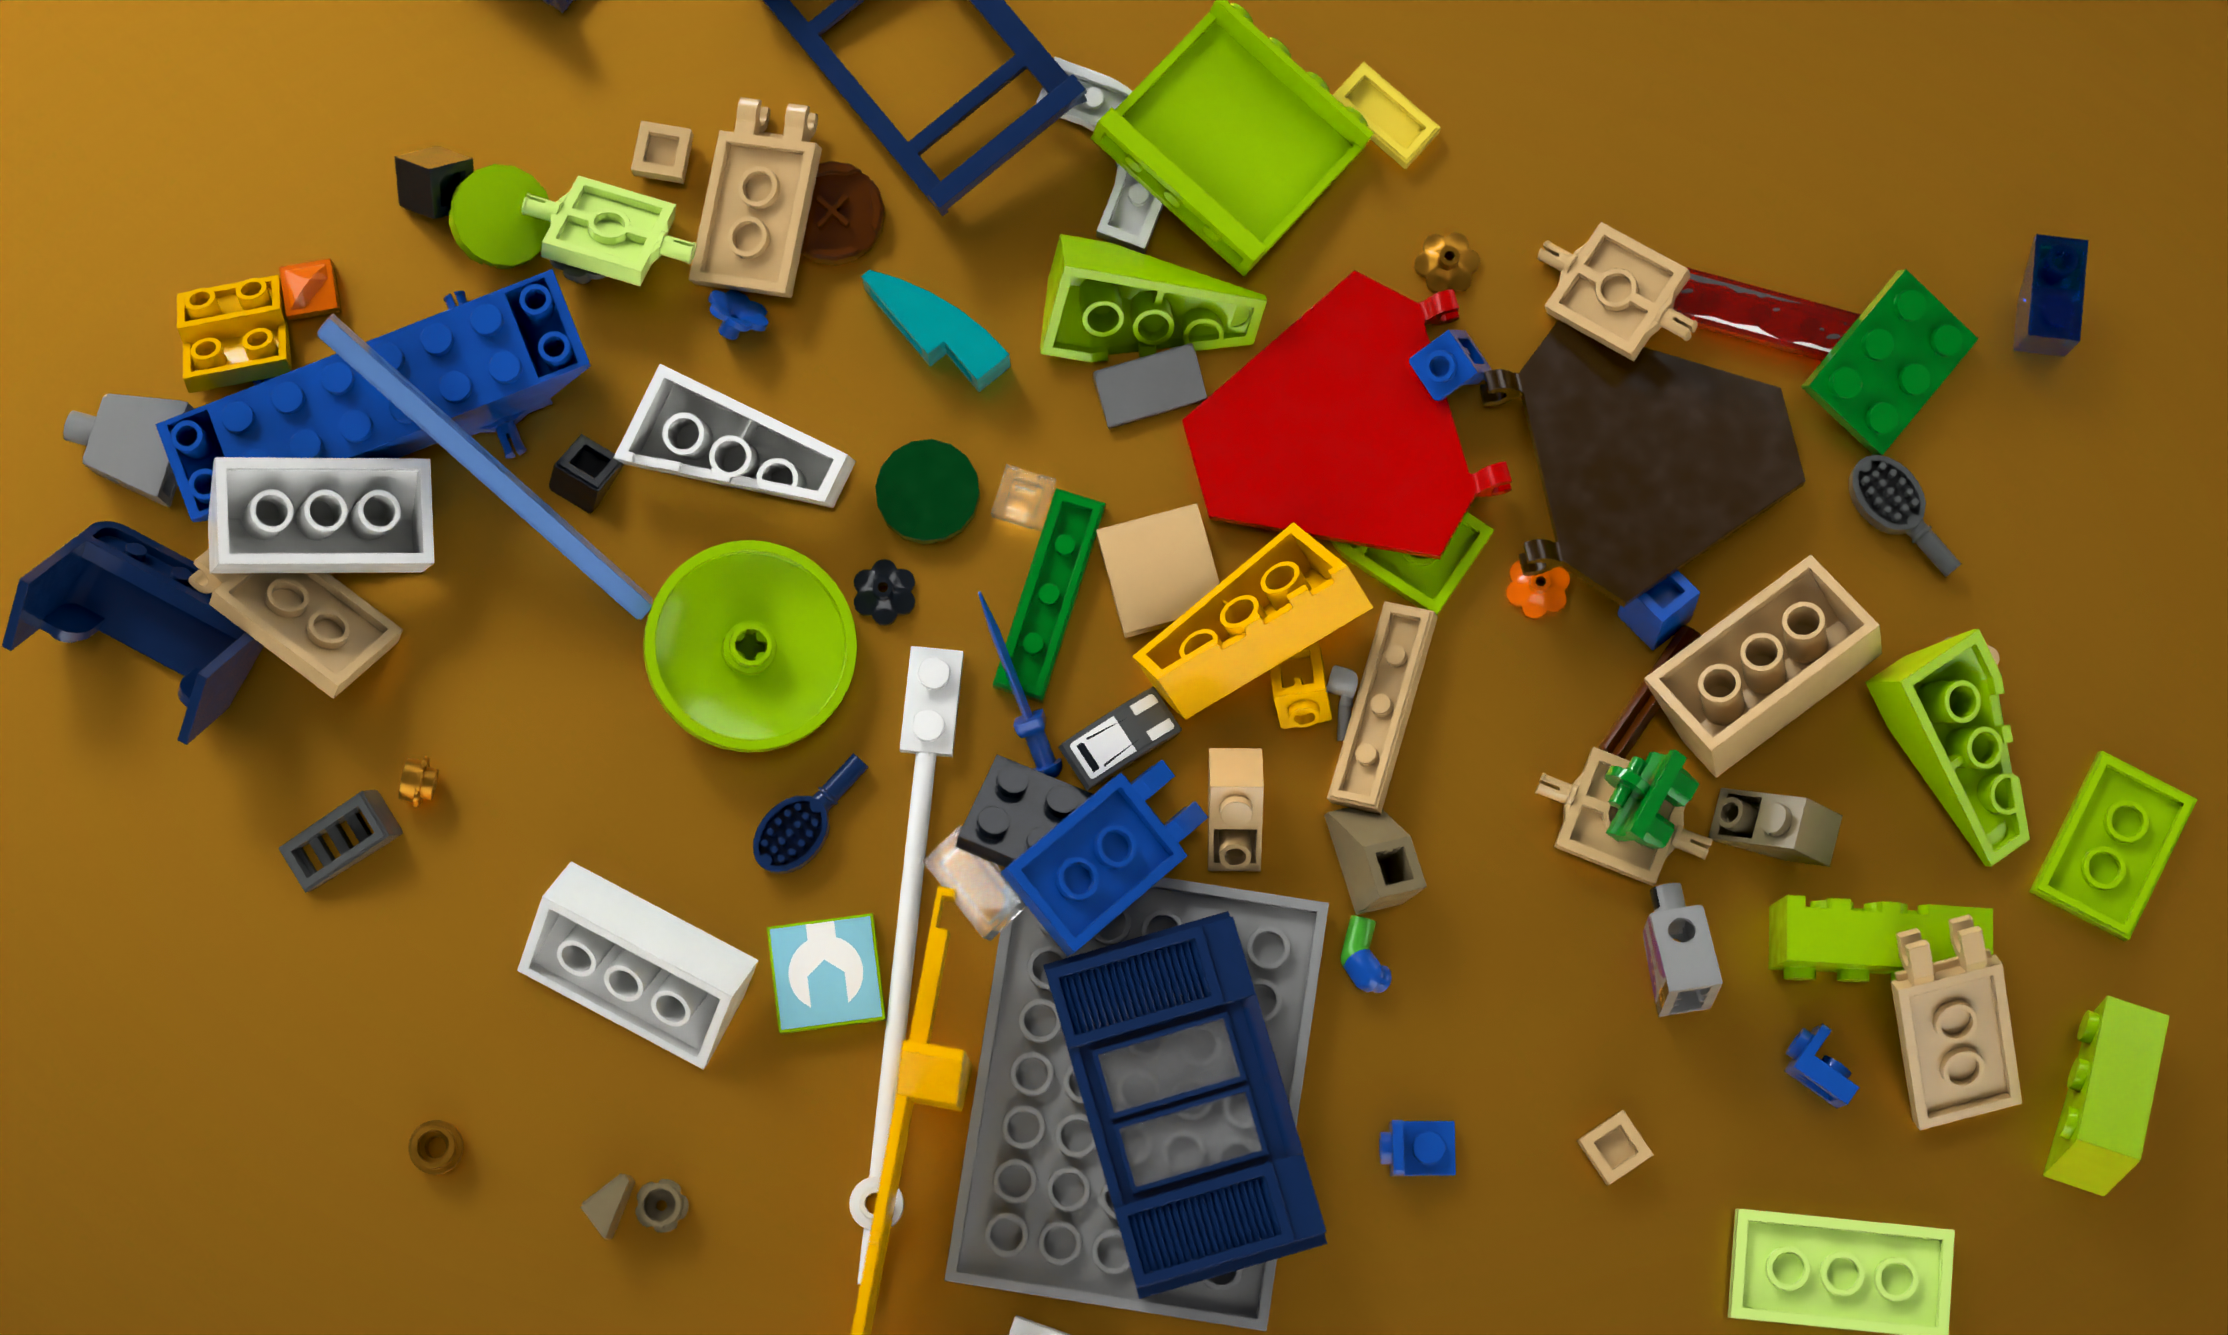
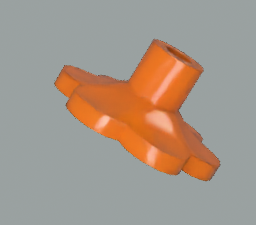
M1516 561L1509 570L1511 583L1505 592L1506 599L1510 604L1520 606L1527 618L1539 619L1546 611L1556 613L1564 608L1567 602L1564 591L1570 583V576L1564 568L1555 567L1542 574L1524 576L1520 561ZM1536 580L1543 581L1544 586H1538Z

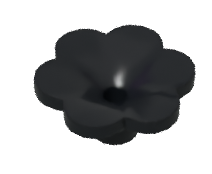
M883 559L878 560L871 570H862L855 576L854 586L858 593L854 599V606L859 614L872 616L877 624L887 626L891 625L898 615H907L914 609L915 598L911 592L915 586V579L910 571L897 569L892 561ZM881 586L888 587L885 592H880L879 588Z

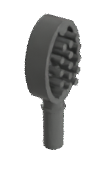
M1867 456L1856 464L1849 476V493L1860 515L1870 525L1887 534H1907L1912 539V543H1916L1945 577L1956 570L1962 563L1931 530L1932 527L1928 526L1923 520L1926 506L1925 496L1913 474L1901 463L1886 456Z

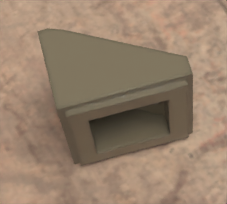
M619 1174L581 1203L583 1205L581 1209L604 1239L611 1240L616 1232L636 1183L631 1175Z

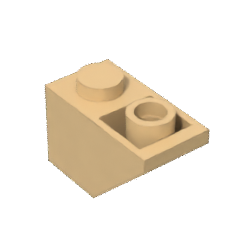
M1209 748L1208 871L1261 872L1264 798L1262 748Z

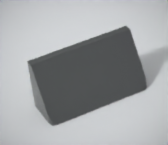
M1193 343L1093 372L1094 385L1108 429L1203 402L1207 399Z

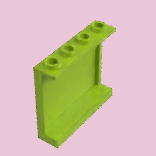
M1215 0L1210 12L1116 109L1111 107L1097 122L1090 139L1245 277L1363 151L1374 132L1368 128L1367 121L1360 112L1350 106H1343L1330 94L1329 87L1321 77L1313 72H1306L1293 61L1289 50L1282 42L1273 37L1268 38L1253 25L1251 16L1243 7L1236 3H1229L1227 0Z

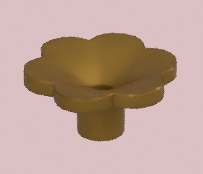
M1451 233L1444 237L1433 234L1425 239L1423 252L1415 259L1414 267L1418 275L1426 278L1427 288L1431 292L1438 293L1454 289V292L1461 293L1470 287L1472 281L1471 274L1478 270L1480 258L1477 252L1469 249L1468 240L1464 235ZM1450 256L1453 260L1449 261L1445 257Z

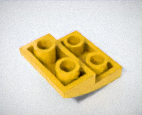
M279 275L251 278L242 282L210 288H198L193 291L177 294V330L183 342V380L188 393L273 378L292 371L288 320L285 313L281 278Z

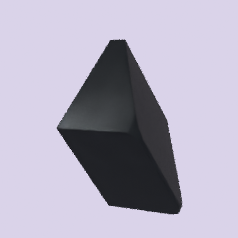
M581 434L554 464L549 489L584 511L592 513L600 504L624 464L614 459L615 454Z

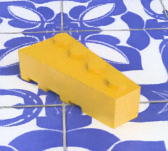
M1293 522L1133 655V658L1161 698L1186 720L1374 607L1349 567Z

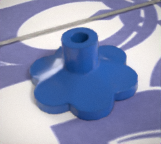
M714 290L710 293L708 298L711 303L709 311L714 317L722 320L718 331L723 337L735 340L738 338L740 331L747 332L750 329L765 331L769 323L767 318H765L767 310L760 303L750 301L745 294L736 290H729L726 293Z

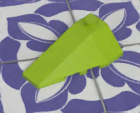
M1060 234L1048 277L1040 354L1085 362L1108 361V355L1139 352L1140 357L1155 354L1158 349L1176 348L1193 343L1195 351L1254 345L1267 298L1266 295L1110 242Z

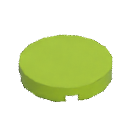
M493 164L475 170L456 187L452 196L451 210H449V226L456 244L470 259L480 264L485 263L498 269H510L526 264L541 251L542 241L550 228V222L529 215H522V204L527 193L549 200L546 190L532 175L515 166Z

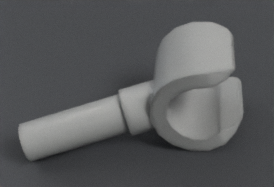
M1335 665L1332 667L1329 676L1327 692L1341 696L1338 705L1337 741H1344L1351 717V707H1353L1358 677L1353 670Z

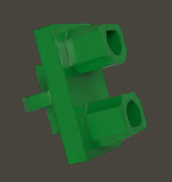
M1673 749L1669 751L1668 755L1650 752L1645 761L1637 756H1633L1626 769L1619 766H1610L1604 777L1615 790L1608 803L1617 808L1618 811L1606 834L1618 842L1636 841L1651 849L1664 848L1674 832L1675 824L1657 813L1663 801L1666 800L1675 807L1685 806L1692 799L1699 786V783L1682 768L1687 757Z

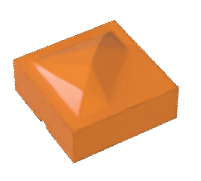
M330 258L279 267L285 313L289 321L341 313L335 268Z

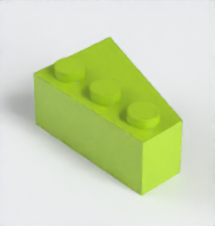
M2109 995L2105 997L2094 1011L2087 1010L2085 1012L2077 1035L2078 1041H2081L2082 1044L2078 1057L2075 1059L2069 1073L2068 1091L2044 1169V1177L2105 1197L2141 1161L2169 1015Z

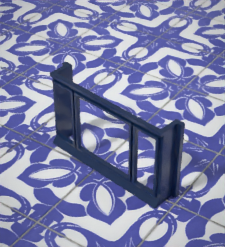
M763 0L942 216L949 212L947 209L1071 108L1087 102L1085 96L1087 91L1073 74L1069 77L1004 0H969L1015 55L908 142L820 37L864 0H835L810 22L803 17L790 0ZM1028 69L1048 94L940 181L920 155L1023 71Z

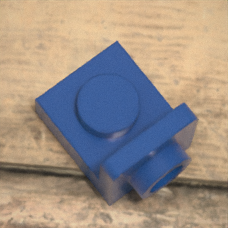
M1447 330L1409 359L1410 365L1436 401L1445 399L1463 385L1481 383L1485 380L1484 373L1492 370L1466 330Z
M1823 1023L1814 1027L1811 1032L1803 1028L1786 1050L1785 1054L1791 1057L1792 1060L1784 1072L1836 1109L1848 1105L1859 1089V1086L1848 1079L1851 1072L1840 1062L1827 1055H1824L1822 1059L1815 1056L1832 1029Z
M1391 1120L1389 1122V1132H1380L1379 1134L1380 1164H1389L1390 1176H1455V1121Z

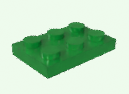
M1907 269L1898 270L1801 387L1872 455L1881 456L1977 342L1978 338Z

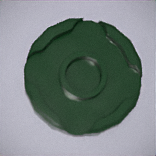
M934 439L911 441L893 451L881 466L875 485L877 506L888 527L903 539L923 545L934 544L937 541H944L948 538L951 539L962 533L975 517L980 500L978 476L968 457L952 444Z

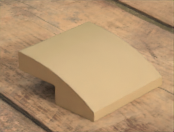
M1197 503L1096 530L1097 540L1125 638L1168 627L1220 584Z

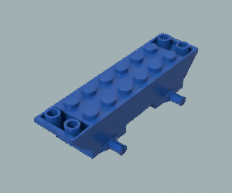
M553 269L469 302L466 299L465 291H455L459 306H457L455 299L450 293L444 297L448 310L369 340L366 343L470 436L478 433L496 432L505 453V458H515L516 456L509 438L512 439L519 456L526 452V447H524L516 424L529 413L553 404L551 397L591 367ZM337 353L275 378L252 381L254 384L252 387L155 424L192 522L208 521L215 457L401 458L437 443Z

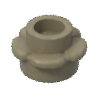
M661 1179L658 1183L648 1182L641 1187L637 1194L638 1206L635 1209V1213L643 1226L654 1227V1230L660 1233L669 1232L678 1226L680 1219L686 1217L689 1208L688 1199L685 1195L681 1194L680 1185L673 1180ZM660 1200H664L667 1204L666 1209L663 1211L657 1209V1203Z

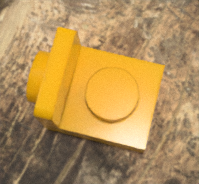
M1318 640L1270 669L1273 699L1282 729L1310 727L1317 723L1332 720L1322 652Z

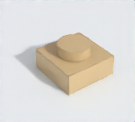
M641 121L631 166L633 176L684 184L694 136L692 129Z
M1624 1110L1619 1111L1576 1140L1607 1186L1654 1155Z

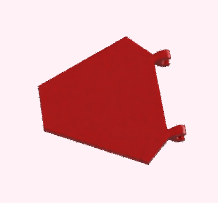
M1354 270L1182 420L1209 519L1282 532L1294 522L1314 538L1440 560L1475 497L1497 496L1512 491L1510 485L1512 480L1506 461L1489 465L1474 474L1469 473L1447 397L1441 401L1434 400L1409 363V359L1430 344L1425 325H1442L1459 320V306L1454 289L1438 292L1417 303Z

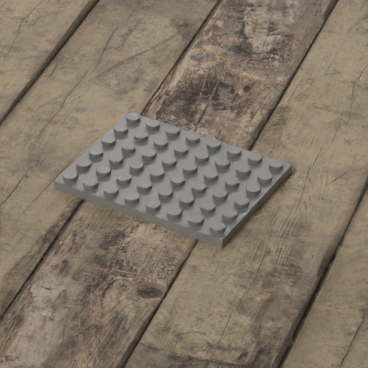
M1163 877L1079 950L1068 956H1075L1229 911L1230 917L1233 916L1293 1119L1297 1127L1329 903ZM1008 883L944 1281L1267 1331L1277 1259L1139 1299L1043 967L1044 964L1068 957ZM1223 1019L1098 1055L1114 1113L1240 1076ZM1245 1092L1119 1129L1136 1187L1262 1150Z

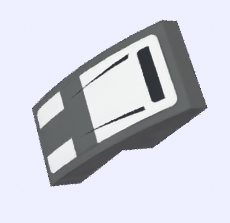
M1153 686L1063 742L1058 748L1086 791L1125 770L1136 759L1175 738L1182 731V728Z

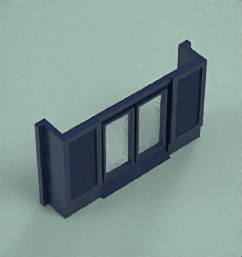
M1229 911L1043 965L1139 1299L1327 1244L1324 1234L1327 1231L1303 1154L1302 1145L1233 916L1230 917Z

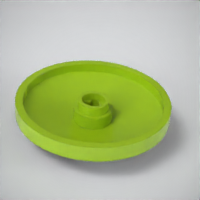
M741 540L723 543L701 551L685 561L669 576L659 590L647 617L643 641L646 673L656 698L668 715L689 734L707 744L725 750L746 753L765 752L783 748L802 740L813 733L832 715L843 700L854 674L857 656V637L854 620L844 595L833 579L818 564L805 555L780 544L767 541Z

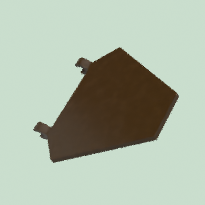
M1559 321L1519 373H1513L1504 369L1487 371L1484 373L1486 384H1481L1479 387L1484 406L1501 405L1517 397L1522 399L1556 541L1535 539L1524 542L1525 553L1519 554L1523 575H1538L1555 567L1562 566L1623 607L1802 487L1806 481L1781 388L1643 347L1635 361H1632Z

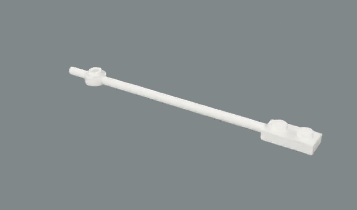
M911 646L899 750L901 753L916 755L869 1178L862 1180L856 1185L849 1200L853 1219L863 1227L857 1284H861L874 1215L868 1211L866 1201L870 1195L878 1193L897 1092L903 1039L906 1040L936 757L953 758L964 660V652L959 650ZM899 1187L891 1227L900 1220L904 1211V1197Z

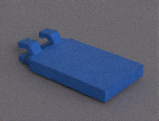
M1163 760L1149 767L1131 783L1122 773L1113 777L1000 872L1067 957L1079 950L1183 861L1188 855L1179 842L1209 818L1197 802L1194 801L1189 806L1182 808L1163 824L1146 803L1147 799L1175 777Z

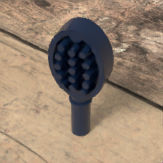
M853 753L822 787H818V791L813 796L787 798L772 808L760 822L753 839V853L758 864L770 873L786 874L801 869L815 858L828 838L830 829L829 810L833 805L838 804L837 801L869 767Z

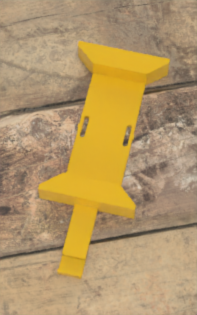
M938 886L910 1037L909 1040L903 1039L896 1098L851 1335H871L914 1103L962 1111L973 1064L964 1050L930 1044L950 939L948 929L939 928L944 901L955 903L957 901L958 894L956 889Z

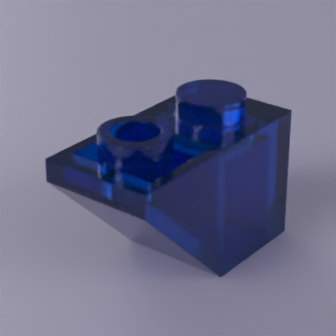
M2040 234L2034 236L2017 301L2013 351L2065 357L2080 342L2089 240Z

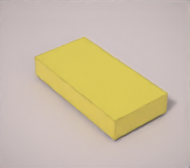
M1365 62L1332 95L1343 106H1350L1362 114L1367 121L1368 128L1374 132L1370 140L1405 170L1439 134L1441 129L1439 125Z

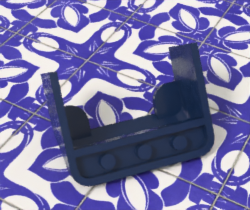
M112 521L93 523L19 579L2 647L12 651L39 629L51 634L58 641L74 643L88 639L99 630L180 673L185 677L180 682L178 697L187 707L178 741L185 745L189 744L229 708L264 646L209 605L212 593H201L188 582L189 577L199 570L192 560L123 524Z

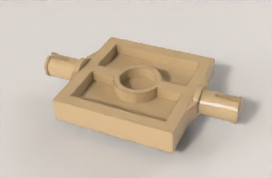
M1600 222L1587 243L1573 254L1558 247L1549 240L1543 244L1544 249L1540 248L1537 259L1561 271L1559 284L1544 305L1547 314L1626 358L1635 361L1649 338L1659 331L1661 327L1678 335L1685 341L1691 339V332L1695 333L1698 322L1673 309L1675 299L1691 277L1689 269L1603 222Z
M1593 747L1582 774L1573 784L1551 777L1543 772L1535 794H1540L1565 804L1563 807L1564 821L1555 842V848L1651 886L1656 884L1665 859L1675 848L1705 860L1713 839L1684 829L1685 806L1675 807L1666 800L1663 801L1657 813L1675 825L1674 832L1664 848L1651 849L1636 841L1618 842L1606 834L1618 809L1608 803L1615 788L1605 780L1604 776L1610 766H1619L1626 769L1630 762L1629 760Z

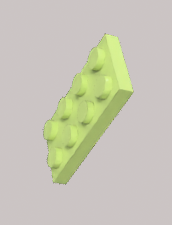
M1735 1209L1728 1318L1896 1335H1949L1955 1230Z

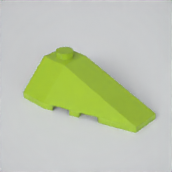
M1972 629L1908 654L1865 682L1887 728L1985 866L1992 867L2030 840L2020 778L2012 773L2007 743L2013 742L2011 726L2004 725L1999 694L2005 693L2003 679L1980 629Z

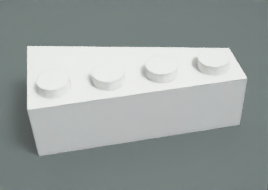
M659 364L614 455V459L633 467L834 508L856 463L848 454L662 364Z

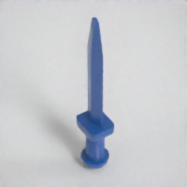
M979 591L978 594L989 633L1021 712V716L1014 720V729L1020 738H1025L1036 765L1033 769L1056 778L1062 770V759L1055 758L1045 733L1046 716L1044 710L1038 709L1031 712L1000 629L981 591Z

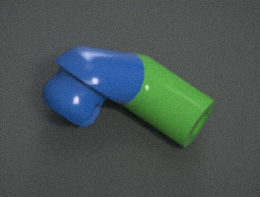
M1351 915L1340 956L1342 967L1357 988L1366 993L1371 991L1382 993L1390 986L1392 974L1388 966H1381L1379 960L1370 950L1376 921Z

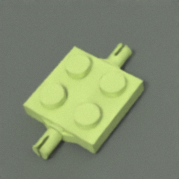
M579 175L570 191L556 202L527 193L522 204V215H529L550 222V228L542 241L541 257L637 286H641L652 263L662 255L691 264L696 252L697 244L695 242L692 243L668 235V231L675 220L676 204Z

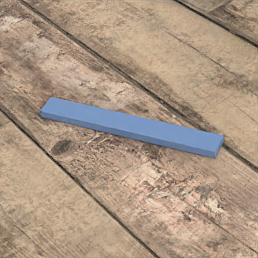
M332 313L320 326L317 333L324 343L635 619L638 620L639 618L642 620L653 604V599L647 592L337 316Z

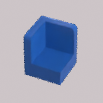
M1676 571L1625 607L1620 605L1617 614L1654 651L1673 636L1681 626L1690 622L1701 592L1682 573Z

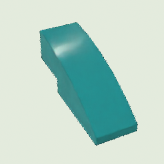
M868 270L861 276L864 289L930 367L947 354L978 392H981L1011 367L1010 354L987 330L957 307L930 291L893 276Z

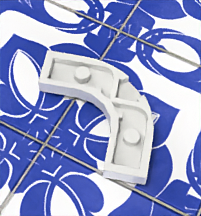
M1054 56V60L1069 77L1073 74L1087 91L1085 94L1087 102L1071 108L1060 117L1062 119L1085 126L1094 132L1097 122L1111 107L1116 109L1132 93V90L1109 76ZM1043 87L1036 103L1048 94ZM1116 162L1115 184L1096 230V237L1145 254L1161 214L1163 204Z

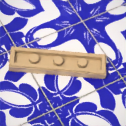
M1384 601L1327 799L1332 804L1381 814L1438 616L1434 611Z

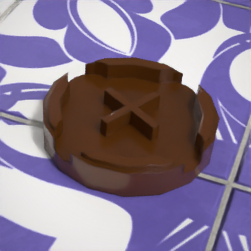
M833 161L819 164L801 250L803 256L815 263L836 266L856 261L873 248L883 230L885 210L879 188L873 180L871 181L867 175L862 173V170L851 164Z

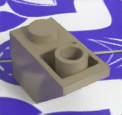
M1721 788L1708 838H1712L1713 841L1785 861L1830 867L1842 815L1806 797Z
M1348 807L1330 811L1324 815L1356 915L1404 904L1427 887L1411 836L1383 809L1381 814Z

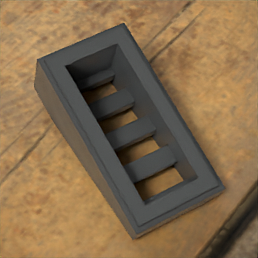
M365 790L359 792L278 849L303 890L307 893L384 847L403 834V831L381 794L377 790ZM360 812L363 813V815L365 816L366 820L368 821V823L370 824L371 828L373 829V831H374L373 834L371 833V831H370V829L368 828L366 822H365L364 819L362 818ZM345 821H347L359 841L356 846H353L341 826ZM326 833H328L341 854L336 859L322 837ZM311 845L323 865L322 869L319 871L315 869L303 849L304 846Z

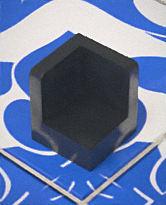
M440 146L394 156L400 206L432 219L449 215L452 196L456 187L474 172L473 158Z

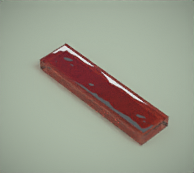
M1688 268L1691 277L1675 299L1673 308L1688 318L1696 320L1698 328L1823 361L1861 315Z

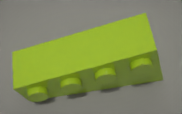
M1786 895L1769 906L1768 970H1783V979L1801 981L1816 980V971L1837 972V981L1869 982L1870 973L1890 974L1891 983V981L1896 980L1895 972L1904 970L1899 957L1896 933L1918 928L1921 932L1922 940L1926 939L1930 944L1933 962L1956 957V954L1951 944L1948 920L1968 914L1973 918L1974 927L1979 926L1982 929L1985 949L1989 948L1991 955H1993V908L1926 904L1918 905L1917 910H1907V904L1880 901L1865 903L1863 909L1854 908V903L1851 902V899L1827 898L1826 900L1811 901L1809 907L1806 906V896Z

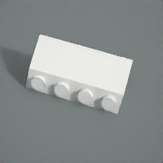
M215 457L208 514L210 574L424 572L435 563L431 460L425 458Z
M571 861L542 896L517 971L704 1070L740 1006L759 960Z

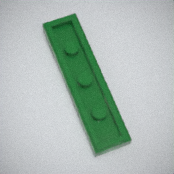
M1057 488L1005 644L1026 698L1040 703L1044 702L1096 540V530L1100 527L1106 508V503ZM1000 661L992 686L995 689L1013 694Z

